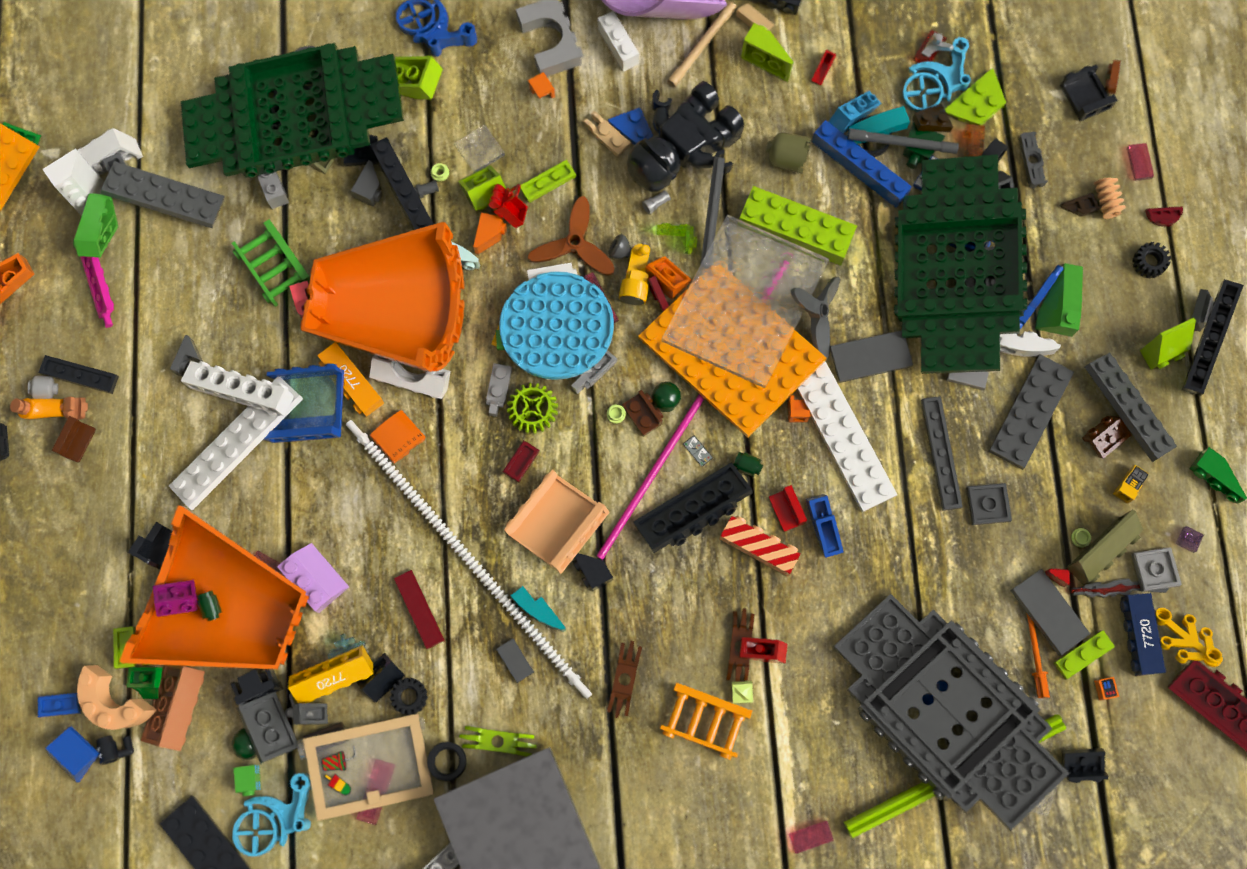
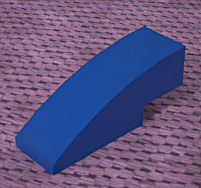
M821 494L806 499L809 514L824 557L827 558L844 553L828 496Z

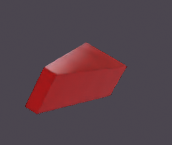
M828 50L825 51L811 80L812 82L819 85L823 84L836 59L835 53Z

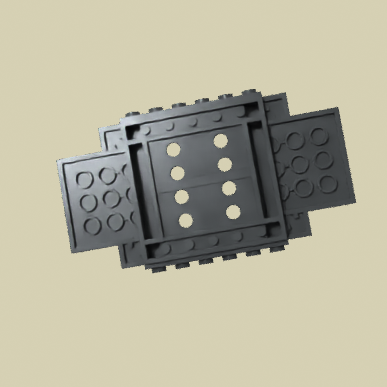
M890 594L834 646V649L861 676L848 688V692L861 704L858 708L860 711L859 715L865 722L869 721L874 726L873 730L881 738L884 736L888 740V746L895 753L899 752L904 757L902 759L909 768L913 767L918 772L917 776L925 784L928 783L933 788L932 792L940 800L944 799L945 801L951 798L964 813L980 800L1009 831H1012L1069 774L1039 743L1052 727L1038 714L1041 709L1038 707L1037 701L1031 696L1028 697L1023 692L1022 686L1016 681L1013 682L1008 677L1007 671L1002 667H998L993 662L992 656L987 652H983L978 647L977 641L972 637L969 638L958 623H954L952 620L947 623L934 609L919 622ZM953 667L961 669L962 676L960 678H954L951 675ZM942 680L947 683L948 689L945 692L937 689L936 684L938 681ZM930 694L934 699L933 704L925 705L922 702V696ZM988 697L992 701V706L990 708L982 707L980 704L981 698ZM909 708H916L919 711L917 719H912L908 716ZM968 711L976 712L978 716L977 721L970 722L966 718V713ZM958 724L962 726L963 734L961 736H956L952 733L953 725ZM945 738L949 742L948 749H940L937 745L938 739Z

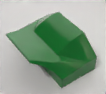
M129 667L126 688L136 690L143 699H158L163 668Z

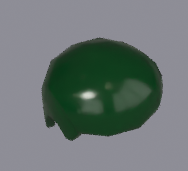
M661 382L652 392V404L661 412H671L680 402L681 391L677 385L671 382Z
M245 728L240 729L232 739V750L242 760L254 759L256 753Z

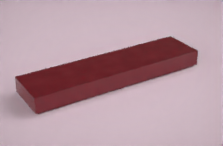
M410 570L394 578L426 649L428 650L444 642L445 639L413 571Z

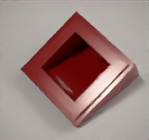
M1050 568L1045 571L1049 579L1060 586L1066 587L1070 584L1068 569Z

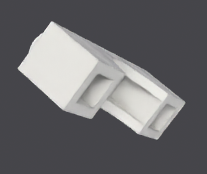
M374 355L371 361L369 378L376 379L378 382L393 384L399 388L403 387L415 393L430 395L432 398L442 399L448 390L451 371L441 369L439 371H427L423 374H414L405 370L399 362Z

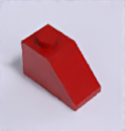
M742 637L740 657L769 663L786 664L788 644L781 640Z

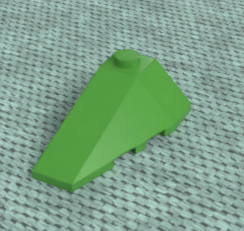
M1064 263L1062 266L1064 270L1052 285L1037 312L1035 330L1072 337L1080 327L1083 267Z

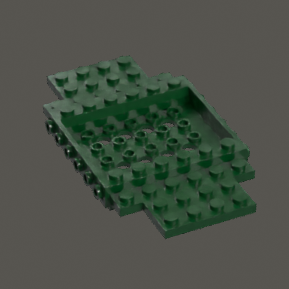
M335 43L229 66L228 75L214 78L215 94L181 101L187 167L190 169L222 161L223 173L226 177L243 173L246 178H254L257 175L272 174L275 171L290 170L294 167L308 166L320 161L326 162L334 158H344L354 154L355 148L370 145L368 129L404 121L394 54L359 61L356 46L338 49ZM308 82L313 83V86L311 87V89H309V90H304V89H303V87H304V85H305L306 83H308ZM276 90L277 95L274 98H269V92ZM314 98L315 102L313 105H305L307 99ZM273 106H278V112L271 114L270 109ZM309 115H317L314 121H307ZM280 122L281 126L279 129H272L273 123ZM312 130H318L319 133L316 137H309V133ZM276 138H282L283 142L280 145L275 146L273 144Z
M998 154L922 160V194L905 196L903 198V210H898V217H895V228H898V234H895V245H898V252H895V263H898V269H895L894 275L895 280H898V287L894 288L895 298H898V304L894 305V314L902 322L903 338H921L922 374L1000 371V334H1020V317L1024 316V310H1027V298L1023 297V292H1027V280H1023V274L1027 273V262H1023V256L1027 255V246L1023 244V238H1026V226L1022 224V220H1026V208L1022 209V202H1018V188L999 189ZM992 241L995 243V247L992 250H986L984 244ZM970 242L976 245V248L971 252L965 250V245ZM948 244H955L957 248L954 252L949 253L946 251V246ZM930 245H936L938 248L933 254L927 252V247ZM987 277H993L996 281L994 285L987 286L984 280ZM968 278H974L976 284L972 287H967L965 281ZM948 279H955L957 282L953 288H948L945 284ZM929 280L937 281V286L934 289H929L926 286Z

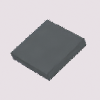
M1006 483L968 486L966 488L972 525L1012 521Z

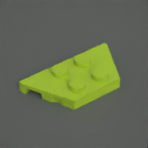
M990 69L945 108L947 115L957 117L958 121L968 122L972 126L980 128L1004 107L1006 101L994 69Z

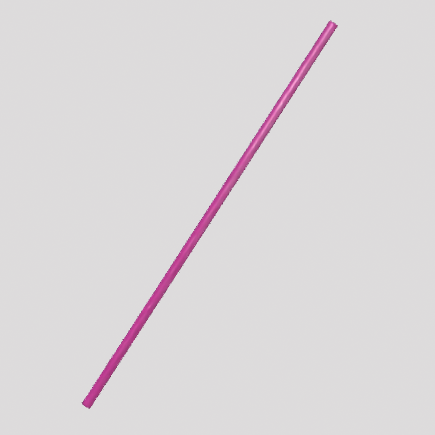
M787 261L782 262L759 298L763 303H766L790 265ZM698 394L596 555L597 558L604 559L701 406L704 398L700 394Z

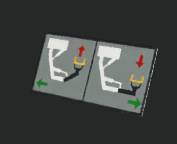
M695 435L683 443L701 467L713 459Z

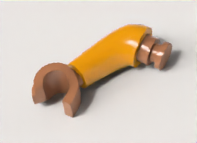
M71 396L64 399L25 398L20 400L15 398L10 404V409L12 412L18 413L19 417L29 420L50 417H65L68 419L69 416L81 420L85 418V413L88 411V403H86L85 398H74Z

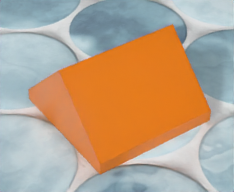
M666 256L646 266L645 272L649 275L648 279L656 276L662 292L671 300L692 281Z

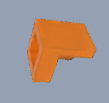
M544 72L528 80L531 93L536 94L538 98L548 94L551 98L555 97V89Z
M790 395L788 399V422H808L810 410H807L803 400H794V395Z

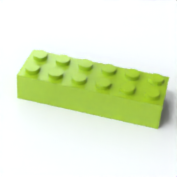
M755 186L752 187L738 226L840 266L857 228L855 224Z

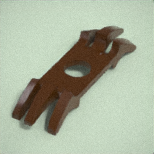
M746 608L742 610L740 627H737V612L733 611L732 638L726 681H730L733 665H736L735 682L740 681L742 666H745L744 681H748L750 659L741 658L740 652L735 649L736 642L742 641V637L752 638L754 614L751 613L749 628H746Z
M634 641L630 642L626 660L623 659L625 643L621 642L613 689L607 712H611L614 699L617 697L615 718H619L624 699L627 700L624 716L629 714L635 676L642 647L639 646L635 662H633ZM621 674H628L631 681L628 685L620 684L619 677Z

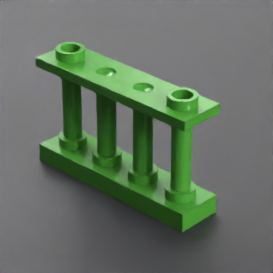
M268 219L264 222L267 228L264 230L265 233L241 248L238 247L235 241L232 242V245L235 248L233 253L237 259H243L265 291L262 293L268 303L272 302L276 307L278 304L274 297L297 282L308 281L310 283V277L271 220ZM274 238L276 241L275 247L249 263L244 254L266 240ZM278 253L285 254L284 262L259 277L254 270ZM288 267H294L296 272L293 277L271 291L266 288L265 282Z

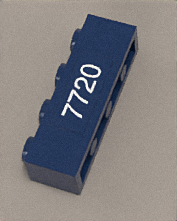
M1144 593L1121 597L1120 609L1124 612L1125 617L1123 625L1129 639L1127 641V648L1132 656V671L1135 673V676L1166 673L1152 594Z

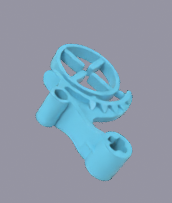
M959 37L954 40L952 44L954 48L950 51L953 62L952 66L948 67L937 62H922L908 68L909 72L913 75L904 85L903 99L911 110L919 112L930 108L927 107L926 95L940 93L939 100L932 105L935 106L940 104L942 98H947V102H950L951 93L967 89L971 81L970 76L964 74L965 54L969 48L967 39ZM919 70L930 71V72L934 73L935 75L930 74V73H926V72L917 73V71H919ZM938 77H940L944 82L947 89V93H943V85L941 81L938 79ZM919 78L920 90L906 92L908 84L912 80ZM924 78H928L934 81L938 88L926 90L925 94L921 97L923 108L913 105L908 97L919 96L925 88Z
M299 773L292 777L290 784L293 789V800L290 804H285L279 799L267 796L254 797L244 801V806H247L248 811L237 819L233 827V841L241 853L247 856L266 854L275 846L277 841L280 842V846H284L288 834L296 831H306L311 827L310 820L304 818L309 791L312 789L309 774ZM300 780L305 781V785H300ZM252 804H262L273 811L269 813L261 809L253 810ZM252 813L254 830L259 829V813L265 815L273 826V830L258 831L259 835L273 834L271 843L261 852H258V836H253L252 852L246 850L241 845L238 837L239 835L254 834V831H239L241 822ZM275 815H277L281 824V836H279V827L274 818Z

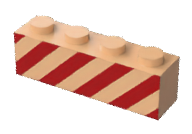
M731 516L719 538L787 577L801 553L797 552L798 549L790 544L787 546L782 544L778 537L764 534L763 529L755 525L751 527L746 524L745 519L739 516Z

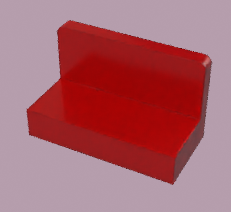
M792 485L785 487L781 492L769 496L770 503L784 532L806 523L807 518Z

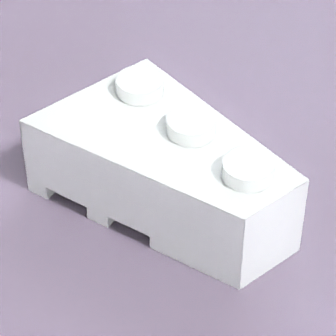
M114 128L107 130L103 135L93 139L89 144L77 150L98 175L108 172L102 159L120 152L125 160L143 157L136 139Z

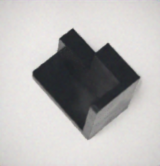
M156 522L146 538L140 535L137 537L128 553L160 570L169 548L172 530Z

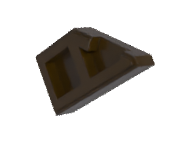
M1093 193L1069 200L1060 205L1062 209L1081 217L1100 210Z

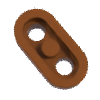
M1113 60V64L1109 63L1108 74L1111 76L1110 79H1106L1105 90H1108V94L1116 95L1121 60Z

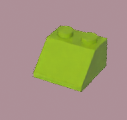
M491 165L458 181L471 206L476 211L488 207L490 197L492 196V189L496 184H500L506 189L500 174Z

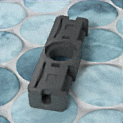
M1034 131L1022 133L1018 138L1030 188H1036L1037 185L1044 187L1048 182L1044 175V162L1041 150L1038 149L1037 133ZM1028 157H1036L1037 163H1030Z

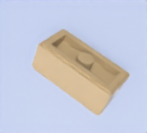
M748 3L737 9L736 17L750 28L754 23L765 26L769 31L774 26L771 21Z

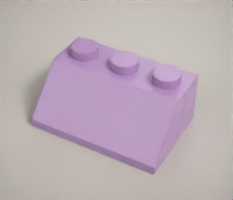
M312 543L294 552L277 566L287 579L306 591V595L309 596L307 603L317 613H320L349 588Z

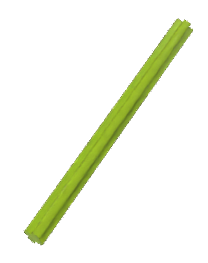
M1055 714L1045 720L1052 729L1039 743L1066 730V725L1062 722L1059 714ZM922 782L843 822L850 837L854 838L935 797V794L932 792L933 788L928 783Z

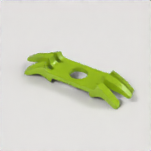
M465 726V730L479 732L480 734H459V738L478 742V745L462 744V748L503 752L526 757L531 756L532 753L518 751L516 747L537 748L535 744L517 741L518 738L534 739L535 735L487 730ZM496 735L502 736L504 740L503 745L498 748L492 744V739Z

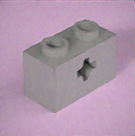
M277 171L272 174L257 175L266 200L272 209L289 203Z

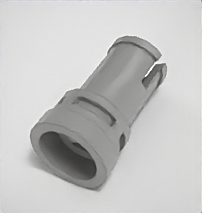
M663 190L653 198L650 197L644 200L642 205L645 211L651 214L659 206L671 199L668 192Z

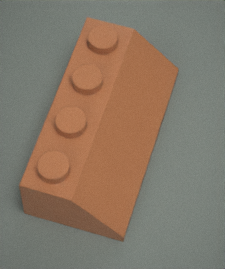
M164 665L159 686V698L153 699L151 705L157 710L146 721L141 741L158 747L181 751L186 741L185 735L188 726L192 721L194 706L198 702V693L200 686L204 682L205 671L181 665Z

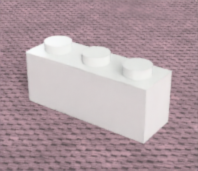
M612 11L599 17L598 30L622 71L624 72L638 65L639 52L615 12Z

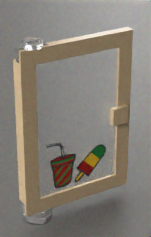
M419 714L297 740L300 760L307 759L317 821L434 795L422 729H426L424 718H419Z

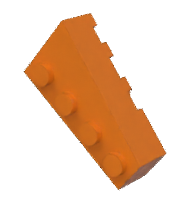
M19 253L0 262V304L35 275L27 259Z

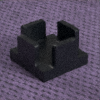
M265 669L266 673L262 672L258 674L257 670H252L238 677V682L230 683L236 696L234 697L236 704L243 705L273 692L283 690L282 683L278 681L274 669Z

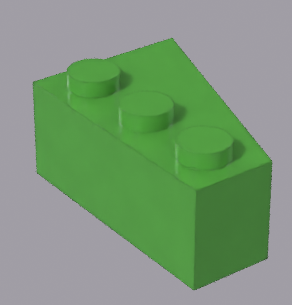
M89 193L76 235L73 239V246L76 248L78 256L100 258L119 227L112 197Z

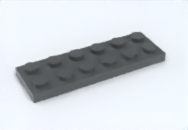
M115 161L101 188V194L209 228H213L224 202L223 195Z
M1110 353L1085 366L1087 372L1152 462L1177 447L1173 438L1164 429L1161 421L1157 419L1150 406L1141 397L1138 389L1134 387L1128 375L1123 372L1117 360Z
M1040 354L989 452L1023 470L1074 372Z

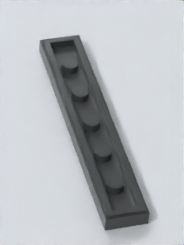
M941 396L924 398L921 400L942 511L961 509L963 505Z

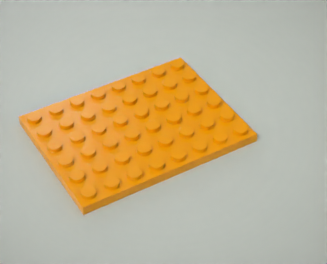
M717 261L638 335L639 340L747 438L827 359Z

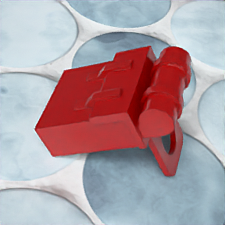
M496 184L492 189L489 206L494 209L495 214L501 219L504 218L516 229L524 224L528 206L517 197L521 185L517 184L511 189H505L502 185Z

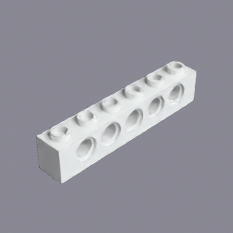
M190 361L181 379V382L190 389L280 416H285L294 397L285 385L278 384L276 386L268 380L262 379L259 381L251 375L246 374V376H242L234 370L228 372L216 365L210 367L209 364L199 361V363Z

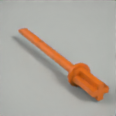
M1027 614L1036 672L1031 675L1034 676L1037 698H1049L1046 677L1048 672H1042L1035 625Z

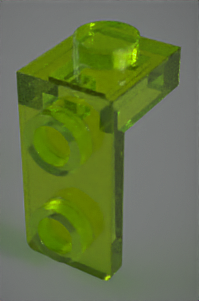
M670 223L657 225V235L686 236L685 254H692L693 248H697L694 226L688 224L677 226Z

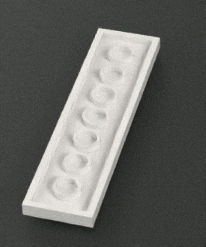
M825 361L797 391L804 401L807 410H810V416L860 510L864 512L897 496V493Z
M277 377L272 382L273 385H285L294 396L285 416L248 406L169 485L188 508L193 510L303 400L281 377Z

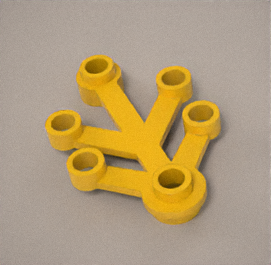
M1158 608L1156 610L1157 625H1165L1181 638L1176 639L1163 636L1160 640L1162 649L1169 650L1171 647L1194 648L1198 651L1188 652L1184 649L1179 650L1175 656L1179 663H1186L1188 660L1203 661L1210 667H1218L1222 663V653L1217 648H1214L1213 632L1210 628L1203 627L1198 634L1199 638L1204 641V647L1199 643L1195 626L1196 618L1193 615L1187 614L1182 619V624L1187 627V633L1171 620L1172 614L1168 609Z

